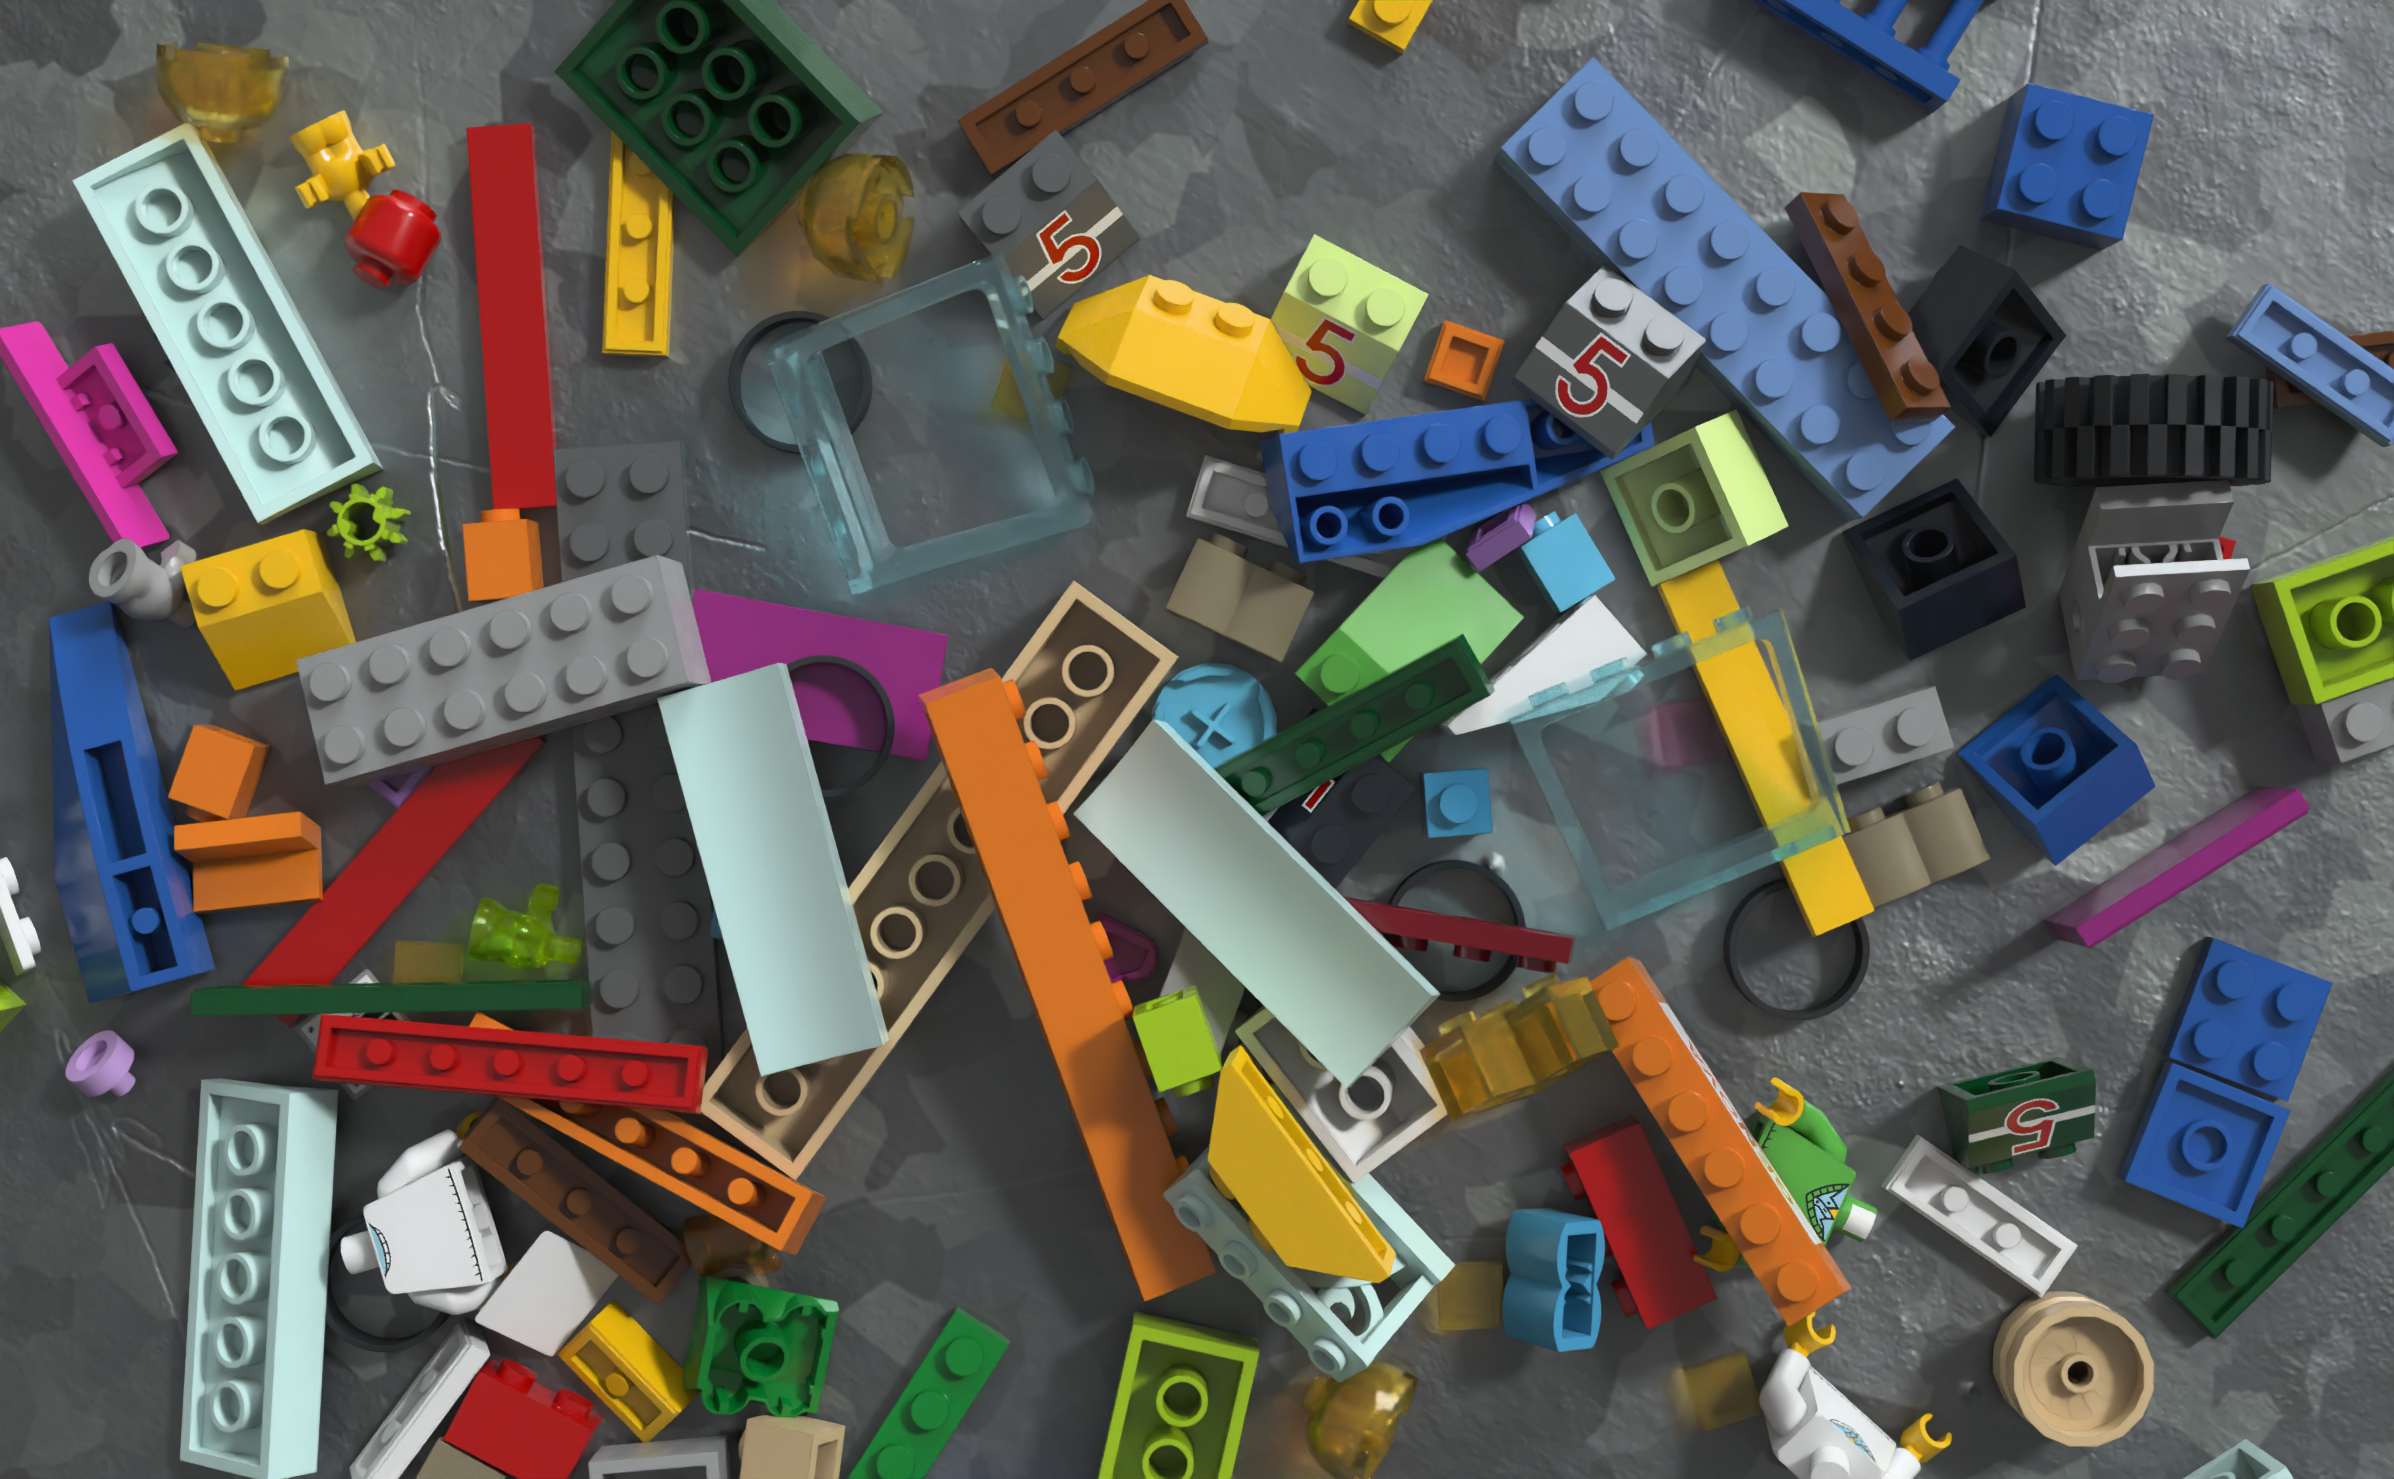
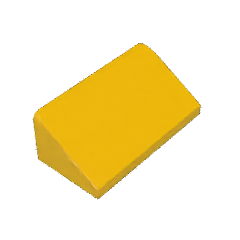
M611 1301L557 1354L642 1442H649L699 1393L684 1389L683 1368L615 1301Z

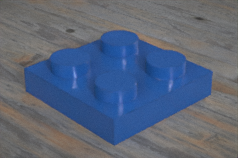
M2206 936L2162 1055L2288 1102L2333 983Z
M2165 1060L2118 1178L2244 1228L2291 1110Z

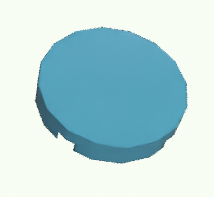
M1203 663L1181 671L1163 687L1152 709V720L1167 722L1212 768L1276 734L1277 715L1269 693L1251 674L1231 664Z

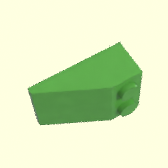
M1438 538L1427 544L1415 546L1300 666L1295 674L1329 706L1461 634H1464L1479 663L1482 664L1519 624L1524 616L1442 538ZM1413 737L1382 752L1380 755L1389 763Z

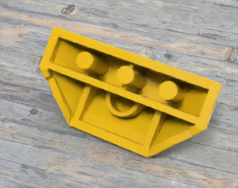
M1152 275L1074 303L1055 344V348L1064 354L1072 355L1080 366L1107 385L1230 430L1262 433L1277 430L1281 434L1297 432L1312 393L1310 386L1307 384L1270 319L1252 313L1251 310L1243 305L1225 303L1192 291L1181 282L1165 281Z
M1240 1045L1231 1051L1220 1072L1207 1159L1211 1165L1209 1169L1210 1175L1216 1187L1227 1199H1237L1250 1217L1249 1226L1255 1239L1266 1251L1272 1252L1275 1250L1286 1266L1374 1283H1380L1390 1277L1396 1256L1395 1251L1367 1217L1253 1064V1061L1243 1047Z

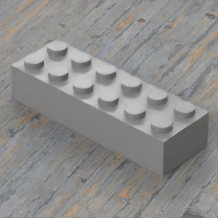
M654 555L296 660L325 785L359 788L376 781L387 780L658 702L657 698L712 683L683 565L681 562L660 555Z

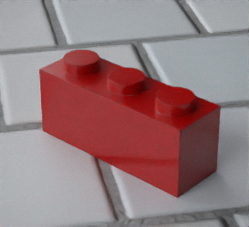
M1630 1115L1562 1145L1569 1162L1559 1166L1574 1201L1585 1197L1594 1218L1601 1222L1605 1239L1604 1258L1611 1255L1621 1277L1611 1282V1286L1626 1318L1637 1314L1639 1320L1648 1330L1718 1299L1704 1266L1693 1260L1694 1254L1698 1255L1697 1250L1644 1130L1635 1117Z

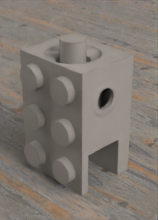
M2229 480L2096 487L2058 593L2076 681L2099 679L2104 683H2119L2132 677L2164 676L2167 679L2179 680L2195 674L2205 673L2250 571L2248 558L2223 559L2219 537L2234 504Z

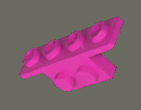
M36 321L0 328V356L6 369L13 376L32 407L38 422L47 432L64 460L73 480L79 485L102 523L107 536L113 543L122 538H129L142 550L163 544L169 539V533L139 483L179 452L114 344L109 343L95 346L69 368L40 322Z

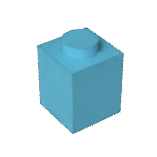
M1555 511L1551 512L1534 523L1532 538L1515 549L1553 614L1563 612L1616 579L1576 513L1561 521Z

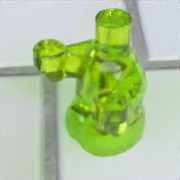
M536 883L526 914L507 910L498 901L483 897L472 923L469 939V960L482 963L497 961L513 968L536 969L552 960L577 965L581 953L582 940L556 935L552 924L551 911H554L557 906L559 888L557 886Z

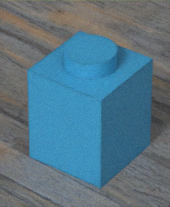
M1479 767L1418 772L1422 826L1425 837L1436 838L1493 833L1488 768Z

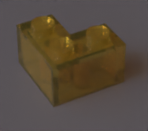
M1557 974L1544 977L1522 989L1525 1000L1518 1004L1516 1000L1499 1004L1481 1014L1482 1019L1480 1020L1476 1019L1473 1011L1467 1012L1444 1022L1438 1027L1441 1037L1419 1051L1451 1121L1535 1096L1620 1047L1587 976L1562 983Z

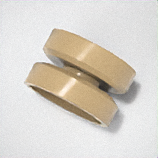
M2048 1291L2045 1292L2042 1298L2035 1296L2023 1301L2003 1321L1993 1344V1375L2003 1399L2043 1436L2069 1447H2098L2124 1436L2143 1417L2154 1392V1362L2144 1337L2124 1317L2110 1310L2101 1302L2077 1292ZM2078 1362L2075 1370L2069 1373L2070 1366Z

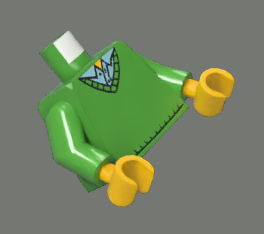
M1772 1078L1770 1083L1778 1087V1097L1769 1106H1764L1758 1101L1755 1103V1109L1758 1113L1750 1129L1752 1135L1824 1246H1826L1832 1230L1863 1242L1873 1227L1877 1209L1848 1195L1855 1180L1856 1172L1845 1165L1847 1157L1846 1145L1823 1111L1803 1099L1801 1093L1779 1078ZM1714 1211L1711 1220L1720 1229L1727 1232ZM1708 1225L1701 1227L1699 1233L1712 1238L1713 1242L1711 1250L1706 1255L1699 1256L1694 1254L1693 1260L1719 1272L1727 1271L1733 1266L1750 1268L1729 1233Z

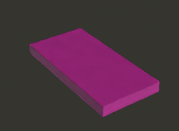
M695 589L692 606L711 682L775 663L788 665L791 662L809 656L830 655L848 659L868 670L880 682L889 697L895 719L894 740L889 755L922 761L927 760L931 730L918 695L940 687L949 635ZM812 663L800 666L789 672L807 740L881 753L886 737L885 711L876 690L863 676L850 668L834 663Z
M2257 786L2044 919V922L2055 939L2093 948L2306 815L2310 806L2299 789Z

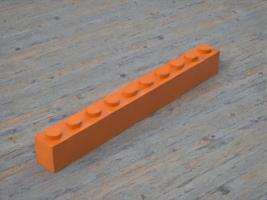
M989 668L919 694L918 698L1136 1288L1145 1302L1215 1274L1216 1271L1209 1254L1213 1249L1197 1232L1189 1230L1178 1220L1174 1213V1208L1163 1196L1168 1187L1190 1165L1185 1155L1175 1158L1167 1137L1176 1134L1177 1129L1164 1097L1154 1100L1146 1079L1152 1077L1153 1074L1141 1040L1132 1041L1125 1022L1126 1019L1133 1016L1134 1010L1130 998L1121 980L1111 983L1104 964V960L1113 957L1108 937L1100 921L1092 924L1089 923L1082 901L1092 898L1087 879L1078 861L1068 864L1060 841L1070 838L1065 818L1057 801L1046 804L1038 782L1048 777L1043 757L1035 740L1024 743L1016 721L1025 717L1026 711L1013 679L1002 682L1000 675L994 669Z

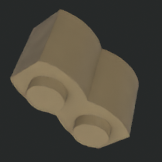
M1214 533L1210 543L1197 538L1164 610L1263 657L1281 663L1314 592L1302 586L1306 575L1274 560L1271 561L1267 570L1244 559L1249 550L1248 548L1222 535Z
M1939 781L1933 782L1904 794L1903 797L1907 806L1884 815L1881 806H1876L1845 819L1848 831L1841 833V836L1874 908L1968 870L1990 859L1961 788H1949L1943 791Z

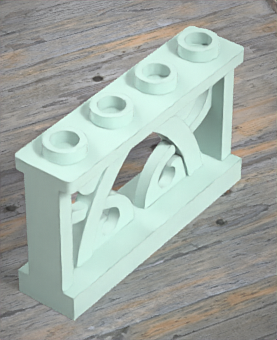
M1273 1082L1270 1085L1396 1253L1390 1278L1401 1290L1384 1310H1382L1379 1298L1371 1286L1374 1282L1286 1266L1275 1250L1272 1252L1266 1251L1255 1239L1249 1226L1250 1217L1238 1202L1236 1210L1212 1184L1209 1170L1211 1165L1207 1161L1209 1146L1168 1187L1163 1196L1174 1208V1213L1178 1220L1189 1230L1197 1232L1215 1251L1223 1268L1233 1277L1242 1280L1261 1300L1268 1316L1280 1326L1286 1327L1307 1349L1313 1364L1322 1372L1331 1375L1336 1381L1342 1382L1365 1370L1372 1363L1381 1348L1430 1290L1446 1277L1455 1264L1369 1173L1354 1184L1279 1087ZM1351 1290H1355L1365 1312V1325L1359 1336H1355L1330 1310L1331 1306H1337L1343 1311L1346 1322L1351 1320L1355 1311V1302L1350 1292Z

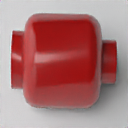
M392 190L390 195L378 194L368 198L344 240L345 249L351 258L356 261L352 269L353 272L365 282L382 290H387L390 283L402 286L415 284L421 277L442 239L441 233L434 223L437 218L435 212L421 200L399 190Z

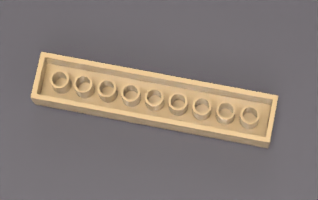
M1074 580L1001 679L1002 682L1011 679L1015 682L1026 711L1025 717L1016 720L1024 743L1035 740L1043 757L1048 777L1038 782L1046 804L1057 801L1063 816L1179 659L1177 655ZM942 761L848 888L889 1041L880 1047L761 1076L749 1031L746 1028L704 1085L701 1112L795 1181L815 1157L996 909Z

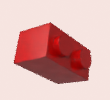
M491 1359L475 1377L443 1440L518 1479H572L604 1417L592 1412L593 1404L582 1395L568 1389H559L556 1393L535 1382L537 1375L528 1367L509 1359H503L501 1364Z

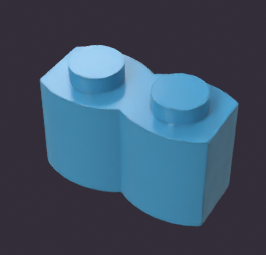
M1552 1208L1514 1210L1506 1235V1259L1511 1274L1506 1283L1502 1302V1319L1507 1337L1557 1352L1593 1348L1601 1323V1300L1596 1284L1602 1271L1605 1255V1239L1600 1220Z

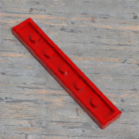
M526 123L466 128L493 510L557 507L553 449H557L534 126Z
M538 736L437 765L323 893V901L314 903L243 985L333 984L547 741ZM279 1014L276 1016L290 1028L295 1026L305 1014Z
M321 1014L312 1079L336 1083L701 1114L708 1048L693 1045Z

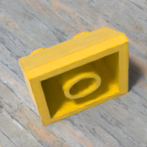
M303 529L180 566L198 628L235 691L299 673L296 663L297 659L356 643L324 533Z

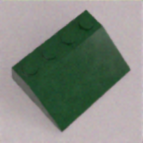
M616 0L555 70V73L736 257L752 245L839 161L883 113L775 0Z

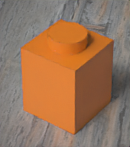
M494 509L480 512L481 523L462 524L468 601L477 603L497 602L544 588L539 522L520 519L519 509Z
M213 724L194 725L168 798L187 804L184 814L202 822L224 820V818H245L272 746Z

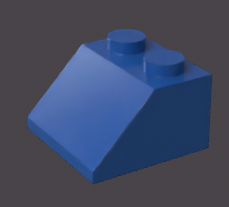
M2057 674L1957 752L1961 761L2016 830L2055 866L2156 787L2137 744Z

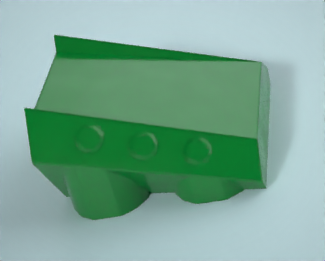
M705 1276L698 1280V1298L686 1358L683 1359L684 1389L699 1392L705 1408L713 1414L733 1415L741 1411L749 1402L766 1405L768 1411L776 1417L794 1418L804 1412L817 1414L839 1311L838 1301Z

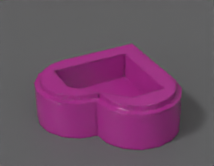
M1102 913L1098 921L1101 922L1113 952L1112 958L1104 960L1111 983L1119 980L1123 982L1124 979L1133 982L1142 981L1150 977L1157 969L1160 959L1159 948L1154 939L1146 933Z

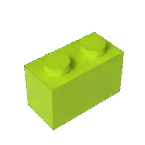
M1196 985L1134 1006L1132 1018L1159 1093L1173 1088L1176 1097L1179 1098L1214 1085L1212 1080L1213 1074L1222 1070L1221 1056Z

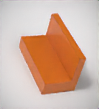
M302 812L174 826V851L193 863V909L197 915L323 901L321 827Z

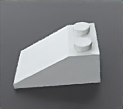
M1596 595L1584 598L1574 604L1489 679L1495 689L1489 697L1443 720L1438 726L1446 735H1459L1595 699L1600 695L1604 699L1609 696L1613 699L1627 689L1642 674L1635 664L1645 657L1647 653Z

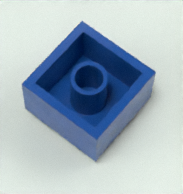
M2032 83L2026 84L2010 96L1979 220L2098 250H2104L2123 240L2154 114Z

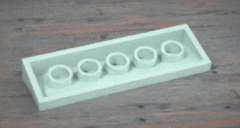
M188 121L72 180L257 523L264 525L325 494L384 470L203 134Z
M775 663L723 680L657 698L760 1075L765 1076L806 1064L883 1046L889 1041V1036L787 664Z
M1153 719L1116 767L1073 813L1346 1088L1351 1087L1441 995L1167 722Z
M223 1078L201 1080L180 1447L181 1461L253 1479H285L317 1472L338 1090L272 1085Z

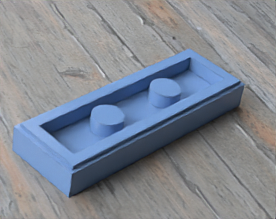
M2270 283L2262 285L2226 339L2381 447L2391 446L2394 442V369Z

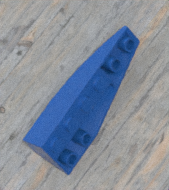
M1532 399L1282 433L1260 442L1270 507L1296 564L1421 546L1655 446L1652 422L1650 421L1611 460Z
M105 602L49 618L55 882L89 1004L215 970L201 915L194 913L193 885L185 857L174 851V826H176L116 605L111 602Z

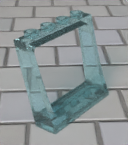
M1004 251L784 336L764 353L852 595L954 563L1086 526L1093 516L1087 495L1093 494L1095 489L1090 466L1084 457L1077 459L1073 457L1067 439L1068 435L1074 433V421L1070 407L1064 397L1053 398L1046 375L1053 374L1054 372L1052 354L1043 336L1033 339L1025 316L1033 312L1032 295L1027 281L1022 275L1012 277ZM973 289L981 290L989 301L1053 488L1057 505L913 545L897 547L888 539L822 350Z
M1750 606L1730 612L1712 620L1716 633L1692 642L1688 631L1662 640L1651 645L1655 658L1634 667H1630L1626 656L1589 671L1594 683L1570 693L1565 681L1528 696L1532 705L1531 709L1507 718L1585 887L1600 924L1607 931L1851 832L1782 607L1772 609L1755 617ZM1756 639L1763 641L1769 652L1809 787L1810 804L1798 813L1615 887L1609 886L1542 743L1541 734L1543 729L1553 722Z

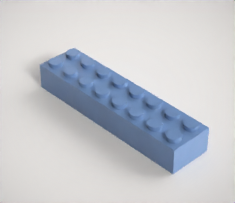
M1594 57L1500 148L1494 161L1599 268L1606 264L1707 340L1696 367L1848 522L1863 518L1955 428L1943 414L1934 422L1889 421L1829 297Z

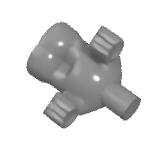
M122 538L114 542L108 549L102 551L92 563L89 572L90 588L96 596L116 604L124 613L132 618L146 621L168 619L182 628H188L196 621L191 603L183 599L185 582L180 566L195 562L196 552L190 546L177 540L161 552L162 561L158 565L148 559L143 550L129 538Z

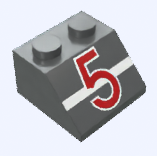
M1054 130L957 212L964 227L1042 320L1046 319L1140 240L1136 231L1096 176L1057 130Z
M1604 264L1566 301L1515 374L1512 384L1613 460L1688 384L1707 340Z

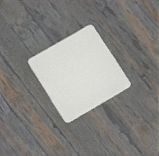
M544 1231L479 1311L475 1321L545 1355L554 1356L619 1275L588 1250L550 1231Z

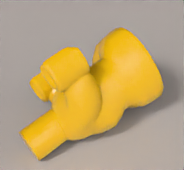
M345 110L288 137L294 148L304 157L313 175L305 183L295 187L306 209H310L326 200L344 202L355 221L367 199L370 198L367 190L375 176L396 166L385 143L374 149L362 151L352 133L351 123Z

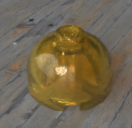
M178 41L157 42L156 76L159 94L166 109L179 121L200 127L199 138L202 140L227 143L239 142L240 130L263 127L275 118L284 102L289 55L282 52L269 57L270 50L254 47L196 42L195 50L177 48Z
M877 153L843 154L826 163L813 177L807 190L801 195L797 208V217L800 226L803 228L807 244L814 258L835 275L856 281L882 283L879 277L892 278L898 273L904 262L913 234L914 218L906 217L902 220L904 209L903 196L914 197V187L907 165L898 156Z
M1375 1358L1365 1370L1342 1382L1336 1381L1332 1376L1328 1379L1318 1374L1306 1392L1301 1405L1302 1409L1310 1413L1305 1435L1309 1452L1317 1464L1335 1479H1372L1397 1437L1392 1435L1399 1422L1401 1412L1407 1416L1418 1391L1420 1379L1395 1365Z

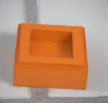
M1444 320L1423 383L1483 403L1505 340Z

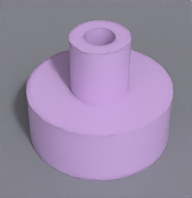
M106 1030L99 1032L87 1039L71 1056L66 1067V1078L88 1097H96L109 1090L117 1097L123 1096L135 1084V1077L128 1072L134 1060V1050L114 1031Z

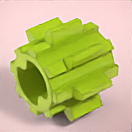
M352 484V494H349L350 500L344 504L331 501L329 505L334 510L333 512L338 513L337 524L332 525V528L326 531L327 535L346 540L343 544L346 546L344 556L349 559L356 560L363 552L368 551L374 561L385 562L386 552L389 551L388 545L391 543L407 545L408 540L404 534L399 533L400 522H404L411 513L409 510L391 507L394 501L391 500L393 490L382 486L375 494L371 493L369 495L364 485ZM373 506L375 511L372 518L380 524V527L375 536L365 540L363 536L366 528L358 520L364 510Z

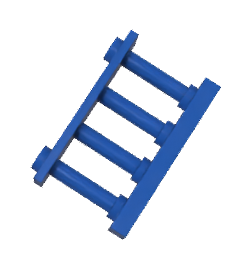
M1841 0L1753 1L1934 113L1949 100L1961 80L1948 72L1950 65L1947 59L1984 0H1954L1925 48L1917 47L1915 51L1893 38L1896 34L1893 25L1909 0H1879L1871 14L1863 13L1861 17L1839 4Z

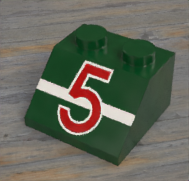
M2062 1057L1937 1086L1954 1159L1968 1168L1975 1167L1978 1174L1995 1173L2010 1169L2015 1166L2013 1157L2037 1152L2040 1159L2066 1156L2077 1151L2075 1142L2094 1138L2096 1100L2094 1071Z

